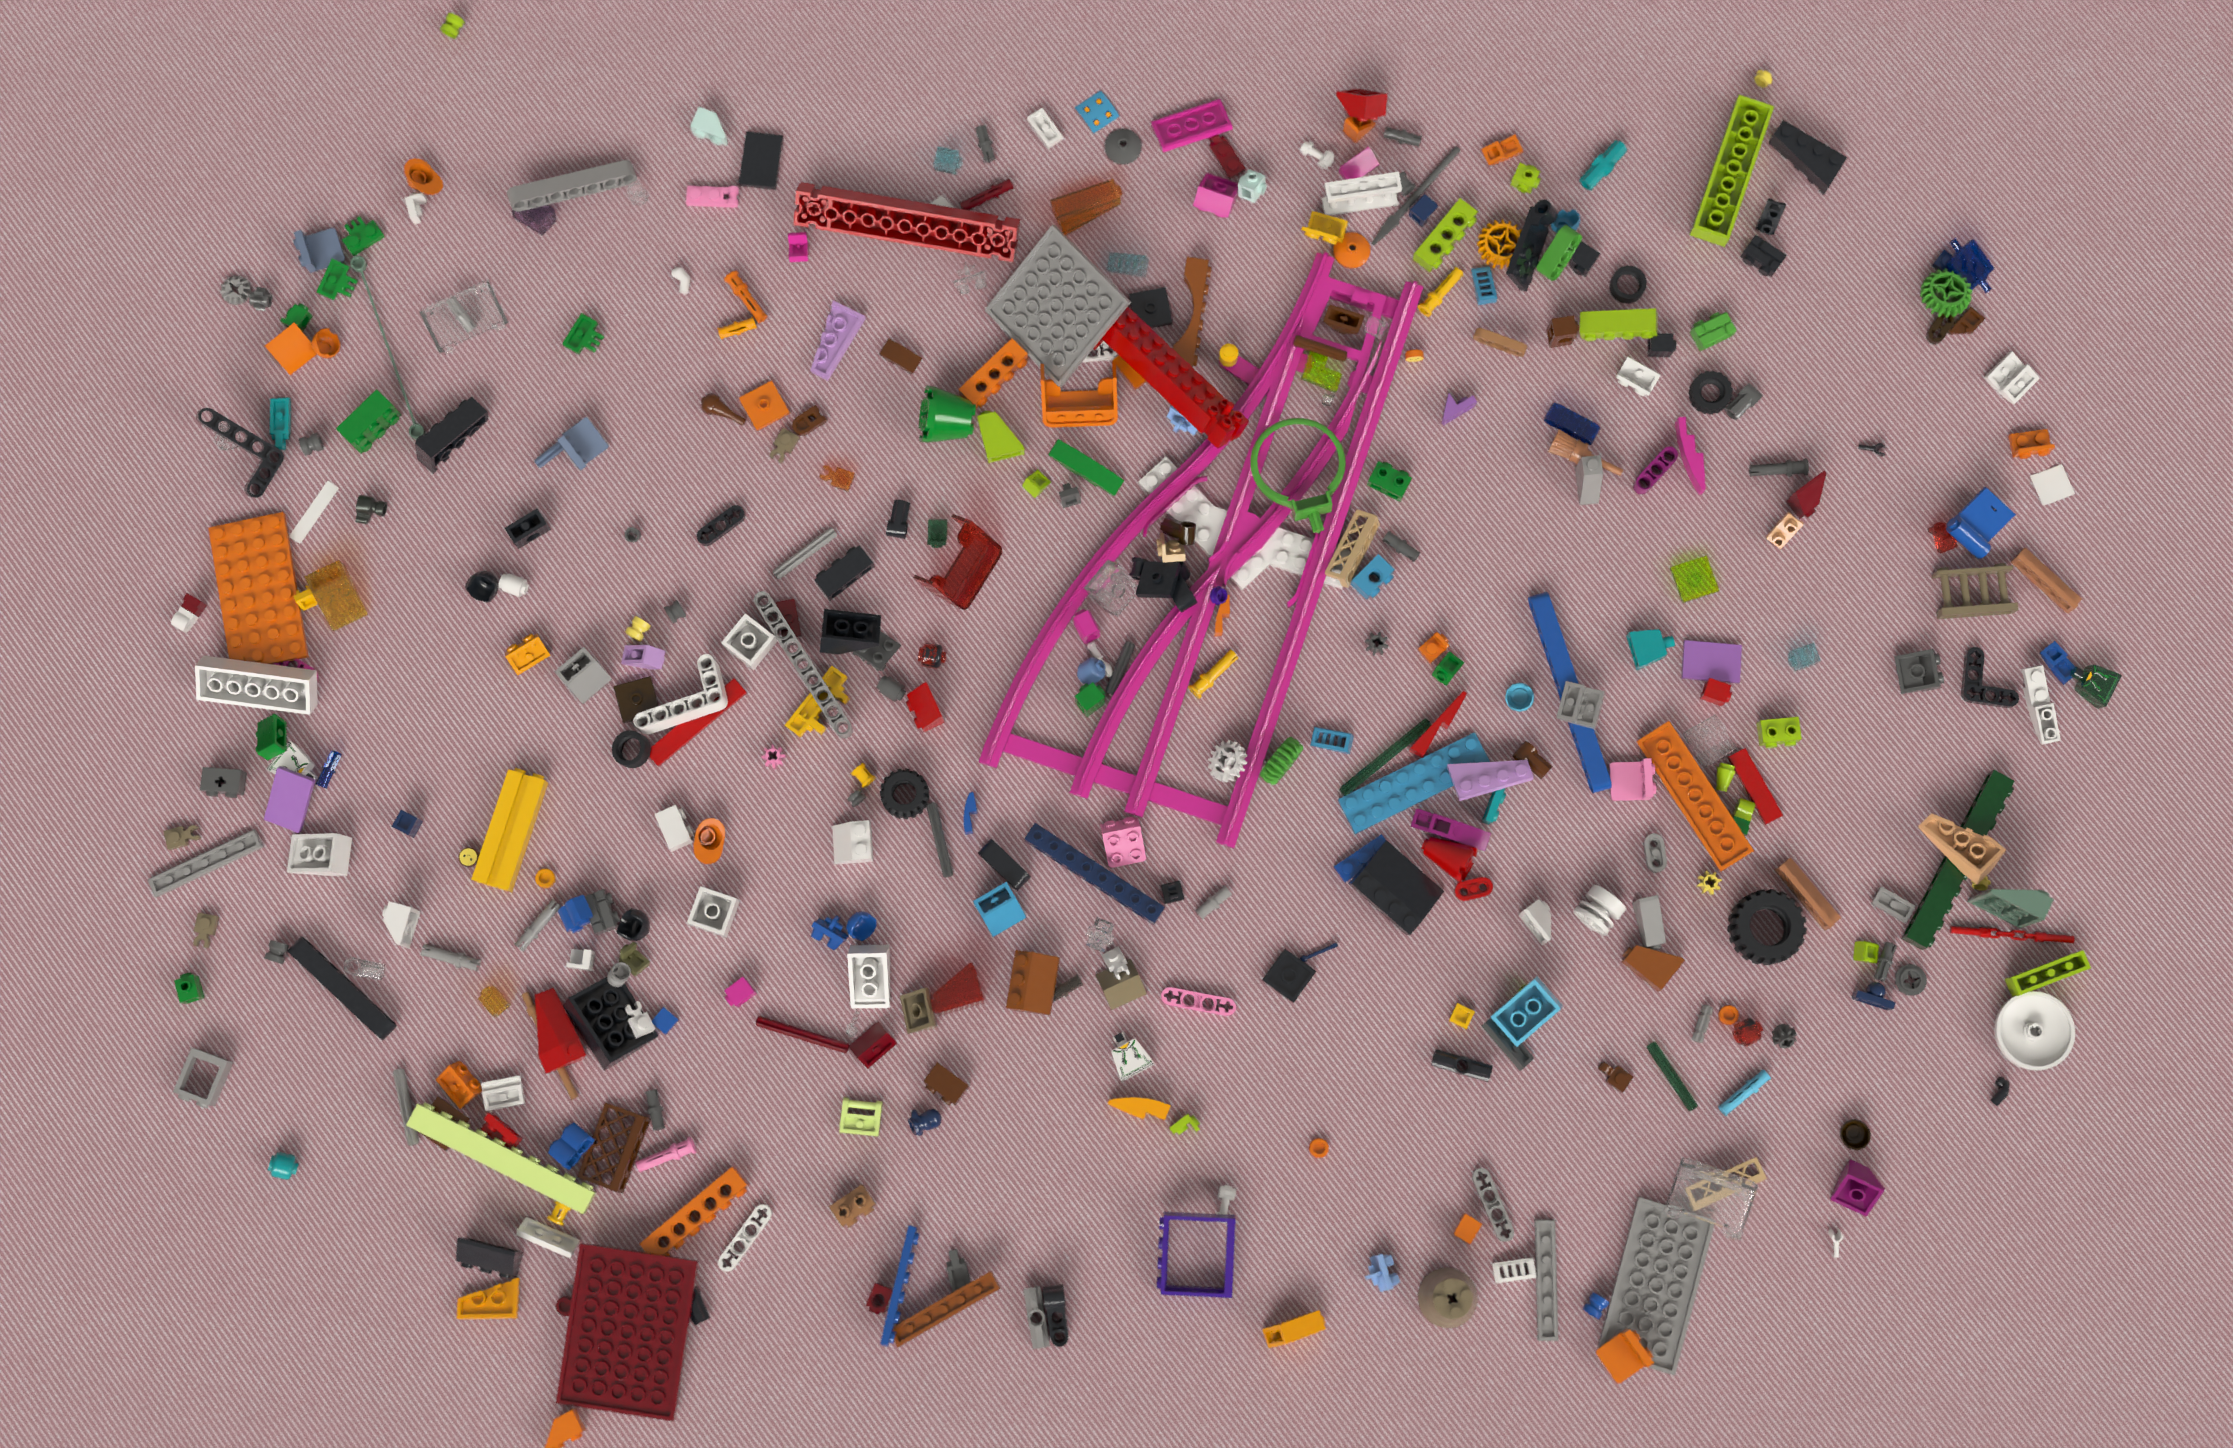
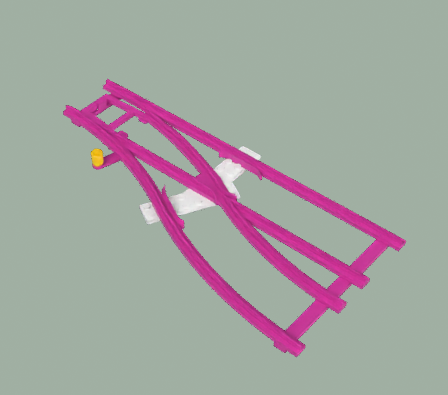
M1317 252L1297 303L1277 342L1260 369L1238 356V349L1235 345L1225 344L1221 347L1219 365L1249 385L1234 405L1233 410L1240 411L1249 419L1264 397L1267 396L1228 511L1215 507L1195 485L1207 481L1208 476H1198L1230 443V440L1226 445L1217 449L1206 439L1179 468L1165 457L1138 481L1149 496L1100 547L1048 618L1027 653L1003 700L984 744L979 763L997 769L1004 752L1075 776L1070 794L1088 800L1093 783L1129 794L1124 812L1143 818L1149 801L1221 825L1216 843L1234 849L1323 584L1325 583L1340 589L1343 587L1338 579L1326 576L1325 571L1337 549L1336 545L1423 286L1417 285L1416 281H1413V283L1406 281L1400 300L1330 278L1329 274L1335 258L1328 256L1327 252H1324V254ZM1329 299L1372 312L1361 351L1313 335ZM1382 315L1393 320L1374 376H1371L1370 373L1376 363L1382 340L1366 374L1365 370ZM1296 335L1347 352L1346 358L1358 362L1356 371L1351 372L1347 383L1350 390L1328 426V429L1336 435L1340 443L1348 432L1360 393L1367 394L1345 459L1343 479L1331 500L1333 504L1332 511L1326 515L1323 524L1324 530L1321 531L1320 536L1319 533L1315 532L1314 539L1279 528L1292 512L1288 507L1274 502L1261 518L1248 512L1257 486L1252 476L1250 464L1254 444L1268 427L1279 422L1296 371L1309 374L1314 364L1312 356L1303 354L1305 349L1293 345ZM1275 431L1263 441L1259 449L1257 465L1260 475ZM1323 434L1304 464L1282 491L1281 495L1289 497L1288 501L1292 499L1299 501L1303 498L1337 449L1327 434ZM1165 512L1178 521L1195 523V542L1210 557L1208 558V569L1190 588L1198 603L1182 613L1175 605L1149 638L1112 696L1093 733L1083 758L1011 734L1023 704L1059 638L1096 584L1142 530L1143 537H1147L1150 526ZM1342 550L1340 553L1341 558L1349 556L1351 551ZM1342 563L1334 566L1332 572L1340 574L1343 569ZM1270 565L1302 577L1296 594L1286 604L1287 608H1290L1297 601L1246 751L1248 756L1244 760L1248 763L1243 765L1245 771L1239 772L1240 777L1237 778L1228 807L1156 783L1157 774L1216 606L1210 599V592L1217 586L1222 587L1224 585L1225 589L1226 583L1230 578L1243 590ZM1190 619L1137 775L1135 776L1103 765V759L1115 733L1139 689L1164 651Z

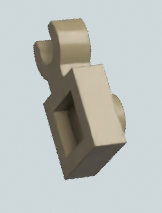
M782 428L773 443L777 449L771 451L770 458L773 459L776 454H779L781 456L778 462L780 464L783 463L785 452L791 454L800 437Z
M192 825L186 831L184 826L163 831L167 849L174 850L188 846L189 839L194 841L200 840V835H192V832L199 829V826Z
M203 913L197 914L193 932L199 934L193 941L194 946L199 947V942L204 940V948L210 947L209 935L215 936L219 920L218 916Z

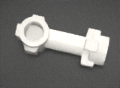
M1307 141L1303 143L1300 148L1303 155L1307 156L1310 154L1319 159L1318 165L1324 169L1331 167L1335 158L1332 152L1326 150L1323 154L1313 148L1314 143Z
M1224 1185L1219 1187L1218 1197L1222 1198L1220 1211L1215 1212V1214H1227L1229 1201H1234L1236 1189L1232 1188L1233 1186Z

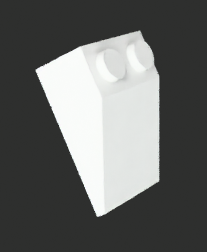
M338 833L293 834L287 873L347 876L352 838Z
M850 945L847 955L851 1008H890L889 945Z

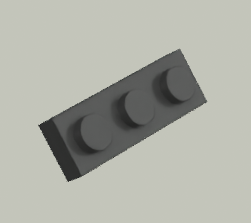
M1492 1018L1482 1025L1484 1030L1519 1071L1535 1059L1522 1043L1516 1047Z

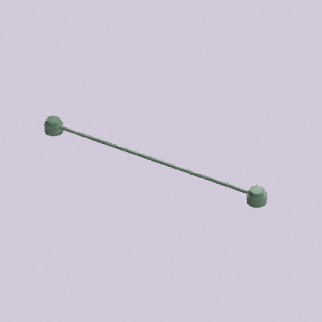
M354 256L350 261V265L356 272H361L413 425L409 428V434L414 440H417L419 436L426 434L425 429L415 422L363 272L367 268V262L362 256Z

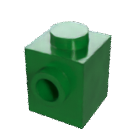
M185 973L180 975V979L174 980L180 1003L189 1004L205 998L199 976Z

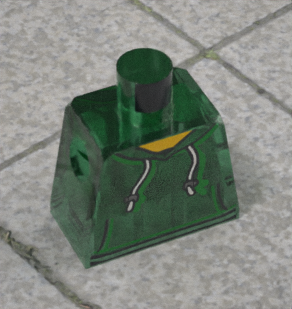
M2094 664L2086 666L2084 670L2076 666L2070 674L2071 677L2078 680L2075 691L2097 709L2107 706L2122 677L2119 673Z

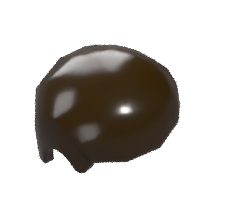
M1851 1119L1846 1121L1840 1128V1138L1847 1148L1861 1150L1870 1143L1871 1132L1863 1121Z

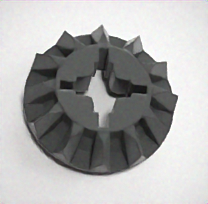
M1905 965L1895 975V984L1899 991L1905 995H1918L1926 987V975L1916 965ZM1908 975L1911 978H1918V980L1912 982L1913 986L1910 983L1903 982L1905 979H1908Z

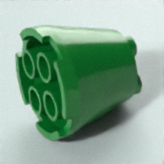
M927 385L924 389V393H927V395L921 401L918 428L922 431V435H919V441L932 443L964 439L968 435H972L974 424L971 423V419L975 415L976 405L972 404L968 399L938 387Z

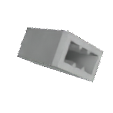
M1601 455L1581 457L1575 467L1579 505L1598 504L1603 478Z
M1655 895L1638 899L1632 903L1642 945L1652 950L1661 949V945L1666 943L1659 897Z

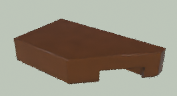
M1970 307L1949 330L1948 334H1972L1985 318L1974 308Z

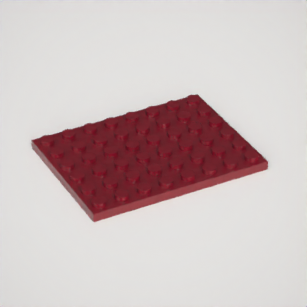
M580 1243L557 1391V1404L667 1421L675 1420L699 1260Z

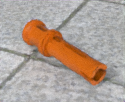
M737 270L730 272L724 278V282L730 285L734 295L740 297L757 322H763L768 316L748 291L747 283L741 280Z

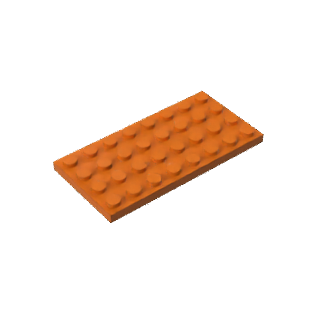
M279 512L209 527L229 659L274 665V663L308 658L301 608L294 599L298 589L285 513Z

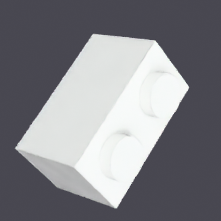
M674 805L654 814L667 845L672 852L693 843L692 837L694 833L690 825L686 826L684 819L687 817L683 808L679 809L677 805Z

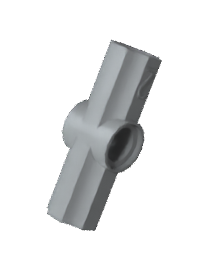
M1041 1287L1023 1289L1033 1349L1049 1347L1050 1342ZM1039 1312L1042 1315V1321L1034 1323L1031 1320L1032 1313Z

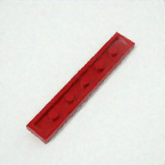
M735 678L724 686L728 704L723 710L677 725L651 747L649 757L658 767L747 694ZM720 696L716 697L714 702L719 700Z

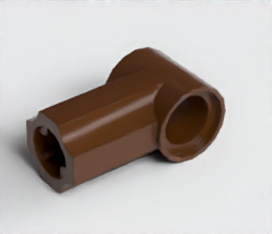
M1527 741L1512 755L1515 760H1527L1531 771L1540 779L1553 767Z

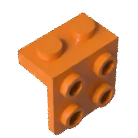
M1626 1328L1596 1350V1355L1618 1384L1624 1382L1643 1367L1648 1368L1654 1364L1651 1359L1653 1358L1652 1353L1647 1347L1643 1348L1639 1342L1641 1338L1635 1330L1631 1331V1329Z

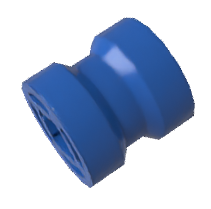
M1592 1292L1589 1297L1590 1304L1586 1303L1582 1309L1600 1320L1604 1308H1607L1609 1302Z

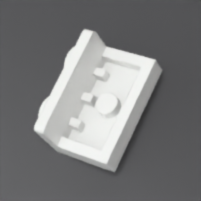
M1628 356L1616 378L1619 379V384L1628 387V385L1635 388L1634 392L1644 397L1645 394L1649 396L1661 374Z

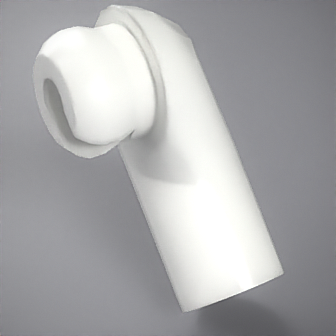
M676 267L672 270L671 274L680 281L679 292L688 294L690 276L683 268Z

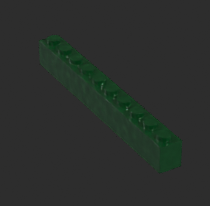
M1996 770L1990 771L1960 827L1972 829V832L1982 836L1987 835L1988 831H1991L1997 823L1995 820L1997 814H2001L2006 804H2004L2006 797L2009 798L2014 790L2012 785L2015 781ZM1944 856L1901 938L1921 950L1930 948L1936 939L1933 937L1934 934L1942 928L1944 924L1942 919L1945 913L1948 914L1951 911L1953 898L1959 895L1962 887H1960L1962 881L1968 878L1946 856Z

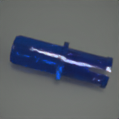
M335 750L330 752L325 765L321 767L323 769L315 783L316 785L328 788L333 774H336L335 769L342 756L341 753Z

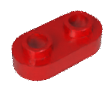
M1486 877L1463 881L1456 885L1454 895L1459 901L1463 902L1483 898L1492 892L1493 884ZM1480 884L1485 885V891L1479 889ZM1466 889L1467 894L1462 895L1460 890Z

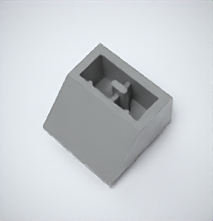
M585 647L554 671L582 704L612 680Z

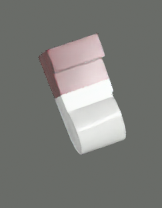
M188 593L184 596L183 604L171 620V625L184 633L192 628L207 606Z

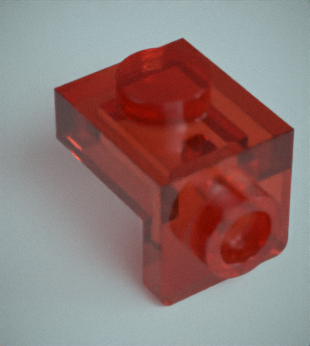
M1937 522L1928 528V533L1933 535L1937 552L1940 554L1958 547L1956 539L1946 531L1947 523Z

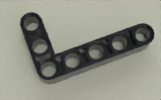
M211 408L200 409L196 414V419L201 425L260 459L244 487V492L251 498L262 496L284 460L283 452ZM204 411L209 412L211 415V419L208 422L203 421L201 418V414ZM221 421L226 422L228 425L226 432H222L218 428ZM239 431L245 435L243 442L236 440L235 435ZM254 442H259L262 445L260 452L253 450ZM271 452H276L279 456L278 461L275 463L269 458ZM262 468H266L269 472L268 477L265 479L259 474ZM252 484H256L259 487V492L255 495L250 492Z

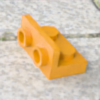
M538 633L527 635L523 638L522 643L518 645L516 643L512 644L506 649L507 652H505L506 659L517 675L551 656Z

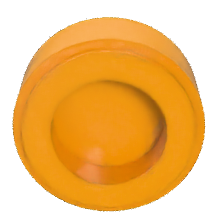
M544 868L537 872L535 881L542 888H550L554 885L556 876L553 871Z

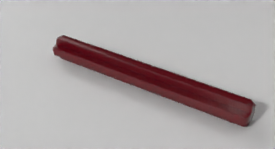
M758 1016L755 1025L842 1053H847L849 1050V1044L762 1016Z

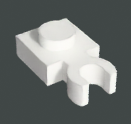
M1119 946L1101 955L1109 971L1114 972L1118 980L1121 979L1119 976L1120 972L1125 971L1127 975L1130 974L1126 965L1128 963Z
M636 1001L634 1004L636 1010L631 1009V1006L628 1004L625 1007V1011L628 1015L632 1016L628 1022L635 1037L638 1038L653 1032L655 1027L648 1012L642 1013V1005L639 1001Z

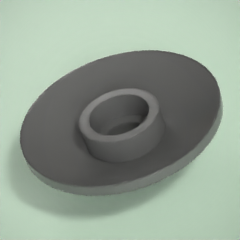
M1115 130L1105 141L1106 155L1114 163L1121 165L1130 164L1141 153V140L1131 130ZM1125 142L1127 145L1121 146L1120 143Z

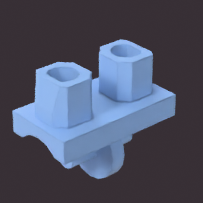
M1173 406L1170 407L1167 418L1171 420L1170 423L1175 425L1173 431L1177 433L1181 429L1185 433L1188 431L1195 435L1198 430Z
M1379 1254L1369 1257L1372 1265L1368 1266L1370 1274L1366 1275L1365 1279H1372L1373 1285H1378L1380 1292L1391 1290L1393 1286L1400 1283L1397 1273L1389 1274L1387 1267L1394 1265L1392 1255Z

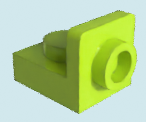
M1187 1114L1172 1125L1169 1130L1173 1135L1176 1132L1180 1135L1188 1129L1187 1124L1189 1123L1197 1132L1200 1130L1198 1128L1200 1123L1194 1115L1190 1117Z

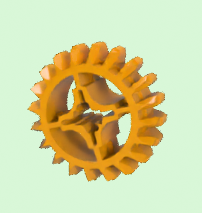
M1504 219L1501 220L1500 224L1497 220H1494L1493 225L1488 223L1487 228H1482V234L1478 235L1480 241H1477V246L1480 247L1478 248V253L1482 254L1481 260L1487 258L1486 265L1493 263V269L1496 265H1499L1500 269H1503L1504 265L1508 268L1513 254L1509 256L1501 255L1514 252L1522 229L1517 230L1518 224L1511 226V220L1508 221V224H1505ZM1495 233H1503L1501 236H1491ZM1509 235L1515 240L1516 244L1509 239ZM1503 238H1504V239H1505V240H1504V246H1502V249L1499 250V249H1500V243L1502 242V240H1503ZM1488 244L1495 249L1496 254L1490 250Z

